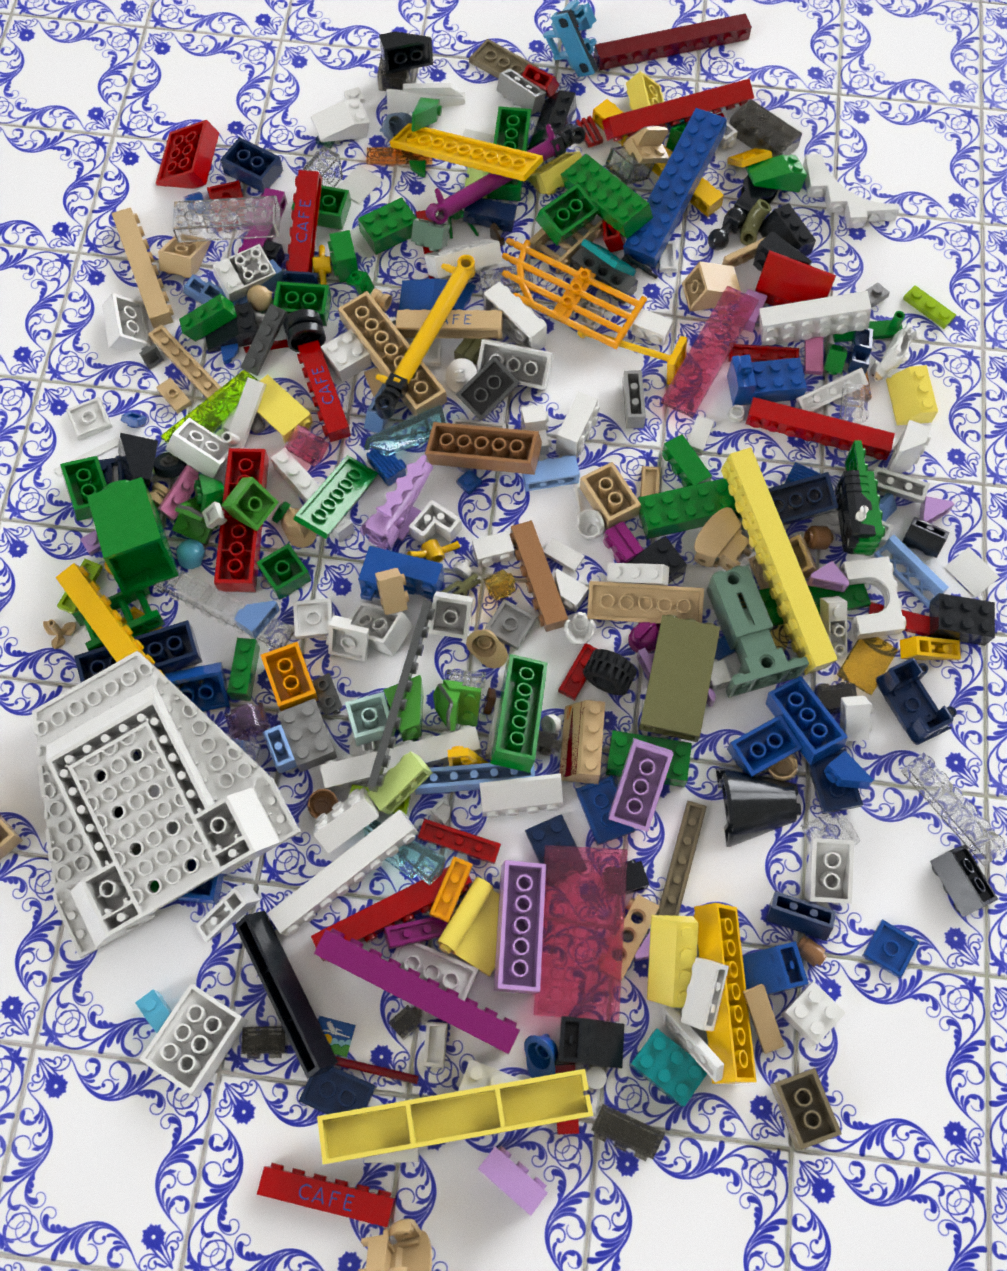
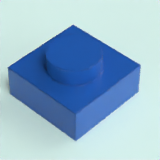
M132 411L121 416V422L126 423L127 426L132 428H138L146 424V416Z
M468 469L456 480V484L470 495L482 484V480Z

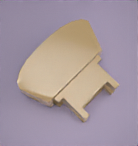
M726 507L716 512L699 532L694 545L696 551L694 560L696 563L711 568L712 566L717 568L719 565L724 570L729 571L733 567L741 565L738 560L743 554L747 557L751 555L752 552L750 550H753L754 547H751L749 539L741 534L743 531L741 529L742 524L732 508Z
M401 1219L392 1224L389 1230H383V1235L361 1239L362 1245L364 1247L368 1246L366 1268L358 1269V1271H432V1246L430 1238L425 1231L419 1228L414 1219ZM389 1236H394L397 1243L392 1245L388 1240Z

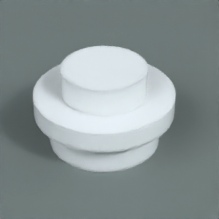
M740 405L730 407L727 413L728 418L733 422L743 421L746 415L744 408Z

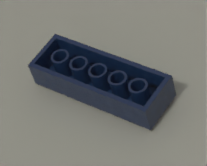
M188 620L133 637L134 640L140 641L144 647L143 652L145 655L151 656L155 662L154 666L163 674L203 662L193 627ZM105 646L74 656L81 683L117 663Z

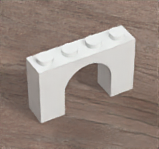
M889 556L843 562L839 569L848 579L849 585L870 584L876 587L884 598L883 611L874 614L858 615L851 621L855 640L897 635L906 629V618L902 615V601L898 598V584L893 577L894 567L889 560Z

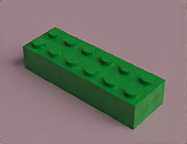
M499 106L493 144L527 152L531 126V109ZM513 179L489 193L488 198L521 201L523 181Z
M587 153L561 173L565 188L569 190L578 183L599 208L597 215L620 232L626 239L653 218L650 204Z
M723 478L638 497V501L641 504L639 518L646 540L703 527L716 512L726 507L732 508L738 519L742 518L735 508L734 497L729 493L727 479Z
M514 654L509 655L504 671L490 764L530 773L536 758L548 662Z

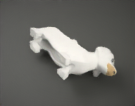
M910 322L894 335L884 354L883 360L880 363L876 360L871 366L870 374L876 381L891 378L892 375L889 371L898 368L903 361L909 359V345L913 340H917L921 334L918 330L911 333L913 325Z

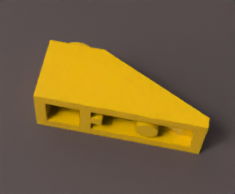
M923 636L901 639V659L960 660V640Z

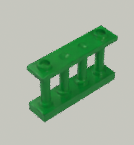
M148 587L127 595L119 592L108 597L112 603L110 607L113 610L121 608L127 621L126 625L133 631L132 637L148 633L165 625L158 610L152 611L145 597L151 594ZM139 600L145 615L134 619L128 604ZM81 612L74 613L73 616L78 624L86 626L91 638L90 641L85 643L88 651L104 647L105 645Z

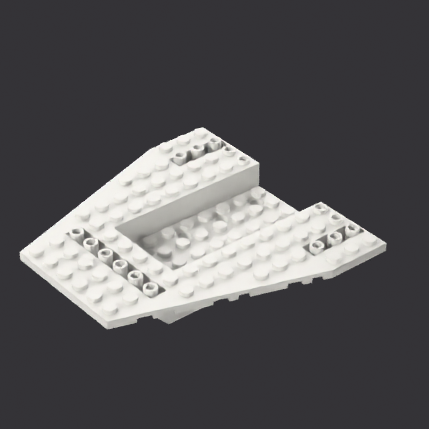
M138 651L32 710L34 735H36L38 746L36 753L39 756L40 764L38 765L41 796L44 798L45 807L43 813L47 824L45 831L48 857L52 868L51 883L54 885L53 900L79 958H84L155 917L154 912L217 875L230 874L301 833L273 778ZM141 750V759L135 761L133 759L134 752ZM103 770L106 777L103 781L99 782L97 774ZM154 786L160 788V793L157 797L151 795V789ZM121 806L123 815L120 818H116L114 812L117 807ZM176 822L178 830L176 833L171 834L169 826L171 823ZM136 843H139L141 846V852L138 855H134L132 852V848ZM191 859H194L197 864L193 871H189L187 868V863ZM156 880L159 883V890L154 893L151 891L150 885Z

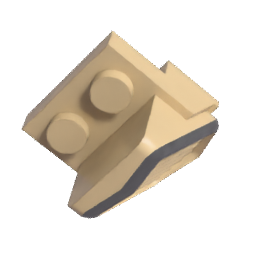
M643 127L628 137L626 142L623 143L629 156H636L639 164L667 163L670 158L662 145L669 132L666 127Z

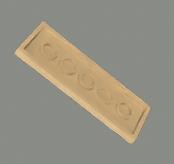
M589 581L587 618L660 624L662 615L671 614L680 619L689 618L702 623L704 588Z

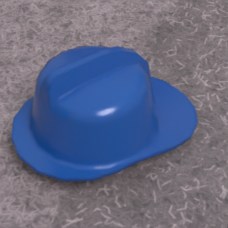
M543 1034L542 1036L532 1035L527 1037L524 1042V1050L531 1078L555 1074V1060L558 1056V1048L556 1043L550 1038V1035Z

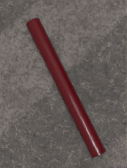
M335 1056L338 1061L335 1064L336 1066L408 1083H418V1075Z

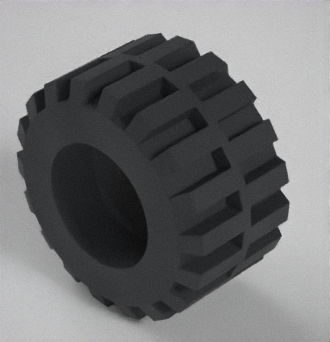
M595 649L583 670V674L596 688L613 695H625L637 674V669L629 660L618 653L605 649Z

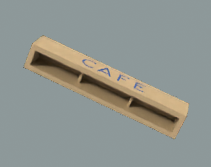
M397 310L395 327L404 338H415L431 310ZM451 310L436 338L502 339L503 313L499 310Z

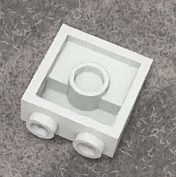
M334 615L332 620H328L326 628L329 631L326 645H329L328 654L366 662L368 657L369 628L352 625L353 619Z

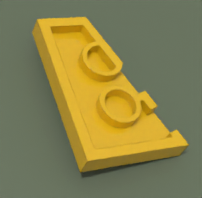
M454 746L447 750L449 766L489 763L471 749L464 748L463 746Z

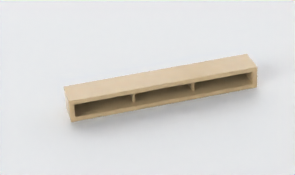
M131 207L111 213L153 328L155 329L161 324L164 326L173 323L171 315H174L171 304L167 305L166 303L169 299L166 291L162 292L164 285L161 278L157 279V275L160 274L156 264L152 265V262L155 261L151 251H147V249H150L147 239L142 238L145 234L142 226H138L140 220L137 213L133 214Z

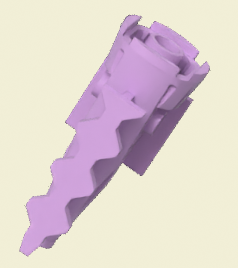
M423 455L415 463L406 466L408 474L405 477L397 478V489L386 493L387 502L383 506L376 507L377 513L372 514L360 527L362 535L367 534L370 537L368 541L376 547L385 550L388 547L391 550L397 538L403 541L409 533V525L421 513V510L413 505L433 470V466L426 462L427 456Z

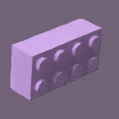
M633 738L609 812V820L646 832L649 831L673 757L672 750Z

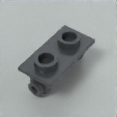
M330 673L313 680L312 682L325 716L332 712L334 715L341 713L342 704Z

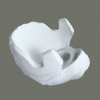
M577 612L571 622H569L570 620L565 621L564 630L572 644L583 645L592 639L596 625L594 620H588L586 613Z

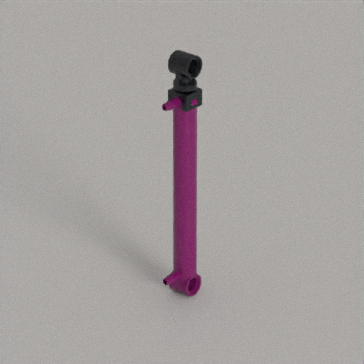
M547 124L546 132L548 136L544 138V142L527 152L542 155L543 162L553 156L559 157L566 152V148L573 144H581L586 136L585 130L580 126L568 124L562 132L554 134L551 125ZM489 173L446 199L443 198L440 189L436 188L434 191L438 203H432L427 207L426 216L437 224H444L448 217L513 179Z

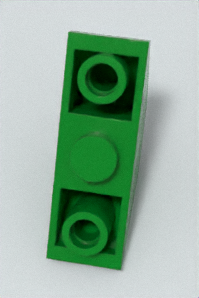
M198 474V480L194 481V491L197 505H200L201 511L203 512L213 502L222 505L223 483L204 474Z

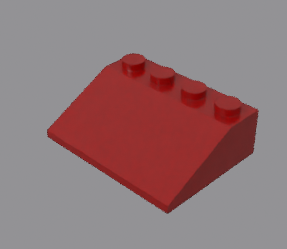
M207 119L169 132L155 183L157 186L194 189L206 185L219 137V132Z
M769 251L755 291L767 295L765 303L772 306L825 298L830 294L836 275Z

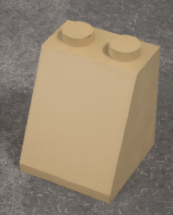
M699 261L682 282L689 311L731 306L742 295L734 266Z

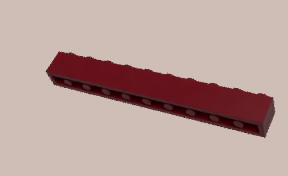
M746 13L613 40L595 44L594 59L599 71L749 40L752 26Z

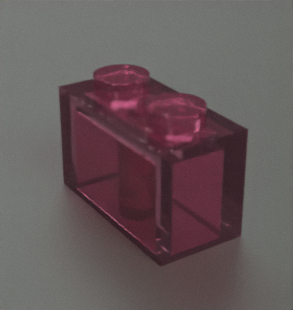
M297 425L292 430L283 448H286L292 454L315 467L321 462L329 444L322 437L310 433L306 427Z

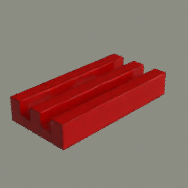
M591 115L587 119L584 117L581 121L579 119L576 120L575 125L582 128V125H584L589 137L586 134L584 141L588 148L603 143V137Z

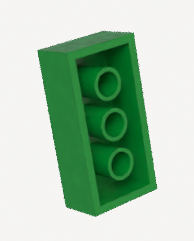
M612 731L606 775L621 777L634 738L672 750L673 757L664 784L685 787L688 780L692 743Z

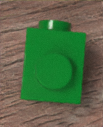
M353 270L345 281L347 285L354 286L359 295L366 291L370 294L375 287L368 273L359 270Z

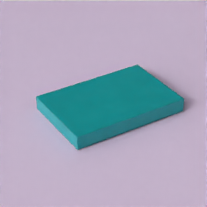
M583 239L581 245L614 269L634 277L637 271L603 246Z

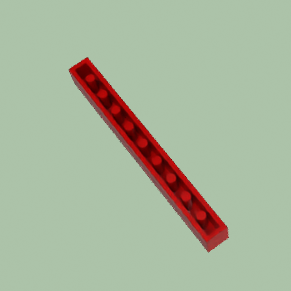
M749 78L610 116L602 120L607 141L613 140L618 142L623 140L624 136L628 135L630 137L643 127H666L667 124L674 126L680 124L681 120L689 122L695 108L717 114L722 112L721 109L724 108L728 111L736 108L735 105L738 104L740 107L748 105L749 101L754 99L751 81Z

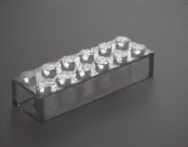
M277 196L174 201L172 229L178 243L280 237V207Z

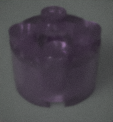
M257 702L258 706H253L252 703L244 704L231 709L230 715L227 712L224 716L232 739L247 741L249 736L255 734L257 737L263 736V732L270 727L263 703Z

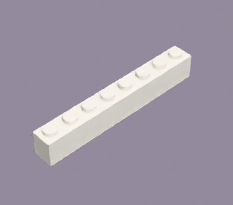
M467 725L459 728L460 730L452 732L447 730L441 732L439 736L427 735L419 741L407 740L402 742V745L395 746L393 749L390 748V763L388 768H384L383 775L386 776L387 771L394 768L401 758L410 751L419 755L428 767L449 762L447 750L454 746H463L464 748L471 749L476 754H482L476 727ZM368 750L363 752V755H348L344 757V760H328L324 762V765H320L324 788L333 792L351 787L352 784L368 783L378 751Z
M398 810L267 914L281 934L286 936L295 934L300 929L299 926L313 920L317 912L328 908L336 897L346 894L349 891V887L354 883L364 880L366 874L371 870L378 869L382 865V861L387 857L390 858L396 855L399 848L404 844L411 843L419 832L406 814Z

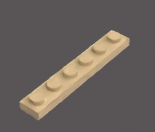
M162 324L148 333L153 343L212 405L227 395L226 391Z

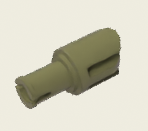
M474 573L462 582L455 581L440 592L447 593L456 587V589L450 592L451 594L468 596V591L480 584L481 580L477 579L478 575Z

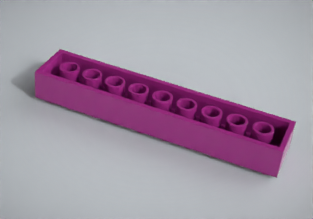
M332 928L331 932L325 930L313 954L507 1054L510 1053L520 1032V1029L516 1028L518 1023L506 1017L503 1020L497 1018L498 1013L485 1007L484 1011L477 1008L479 1003L466 997L465 1001L458 998L459 993L448 987L446 991L438 988L440 983L429 977L427 981L419 978L421 973L411 968L408 971L400 968L402 965L400 962L389 958L388 961L382 959V953L372 948L369 951L363 949L364 944L351 938L350 942L343 939L345 934Z

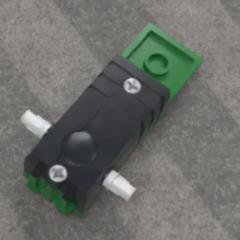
M854 440L845 460L846 471H843L835 489L839 507L837 511H839L838 518L843 552L848 554L870 556L874 554L876 548L879 547L881 538L885 536V527L882 526L883 512L879 508L878 481L875 479L874 471H868V464L865 463V448H863L861 440Z

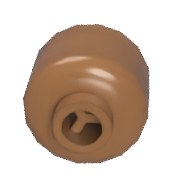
M813 525L804 533L807 546L812 550H826L834 539L831 530L827 526Z

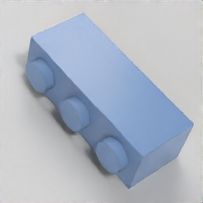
M565 455L561 458H547L543 461H538L535 475L522 474L525 492L579 483L580 473L576 455Z

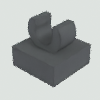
M155 344L151 346L146 345L139 353L148 369L164 360Z

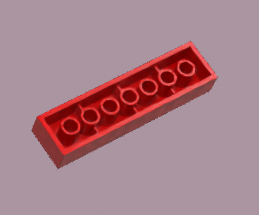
M229 448L223 502L243 477H253L266 489L269 466L266 449ZM222 508L227 522L220 525L214 584L218 592H256L258 577L256 562L259 561L263 524L258 531H255L233 518Z

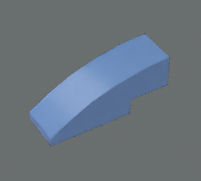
M194 274L183 288L185 295L201 304L208 302L219 294L226 297L221 288L210 281L206 283Z

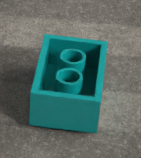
M657 1028L629 1064L630 1067L681 1108L685 1107L707 1075L705 1070L688 1052Z

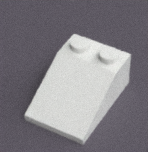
M360 99L343 100L311 115V121L321 142L367 138L370 121Z
M360 601L349 618L353 619L352 625L369 628V647L392 656L396 654L413 627V624L404 612L400 611L385 615L382 606Z
M812 838L805 876V899L814 902L852 904L854 840Z

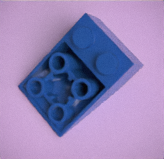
M796 941L743 955L746 990L763 984L768 996L801 988L809 984Z

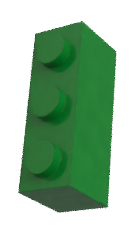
M219 294L181 317L179 322L182 333L196 342L235 319L237 315L233 302Z
M683 434L664 443L662 456L665 461L670 463L673 473L679 476L683 487L711 481L712 475Z
M237 637L227 690L231 700L251 702L260 646L256 639Z

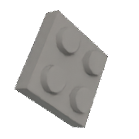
M504 599L485 629L492 631L498 640L518 650L536 622L537 617Z

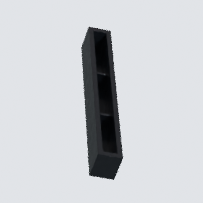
M260 911L245 915L235 924V927L307 1079L326 1072L337 1064L338 1061L266 912Z

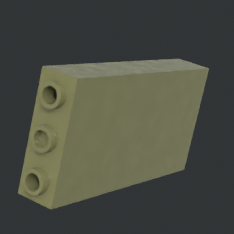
M671 614L662 615L639 730L698 742L703 724L720 627L713 623H699L694 619H680Z

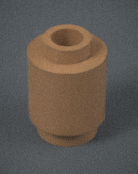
M804 936L798 941L797 946L801 958L813 967L817 964L821 966L827 957L824 954L826 949Z

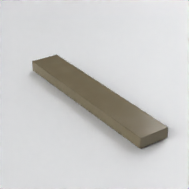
M688 800L686 802L657 915L679 916L707 808L705 805Z

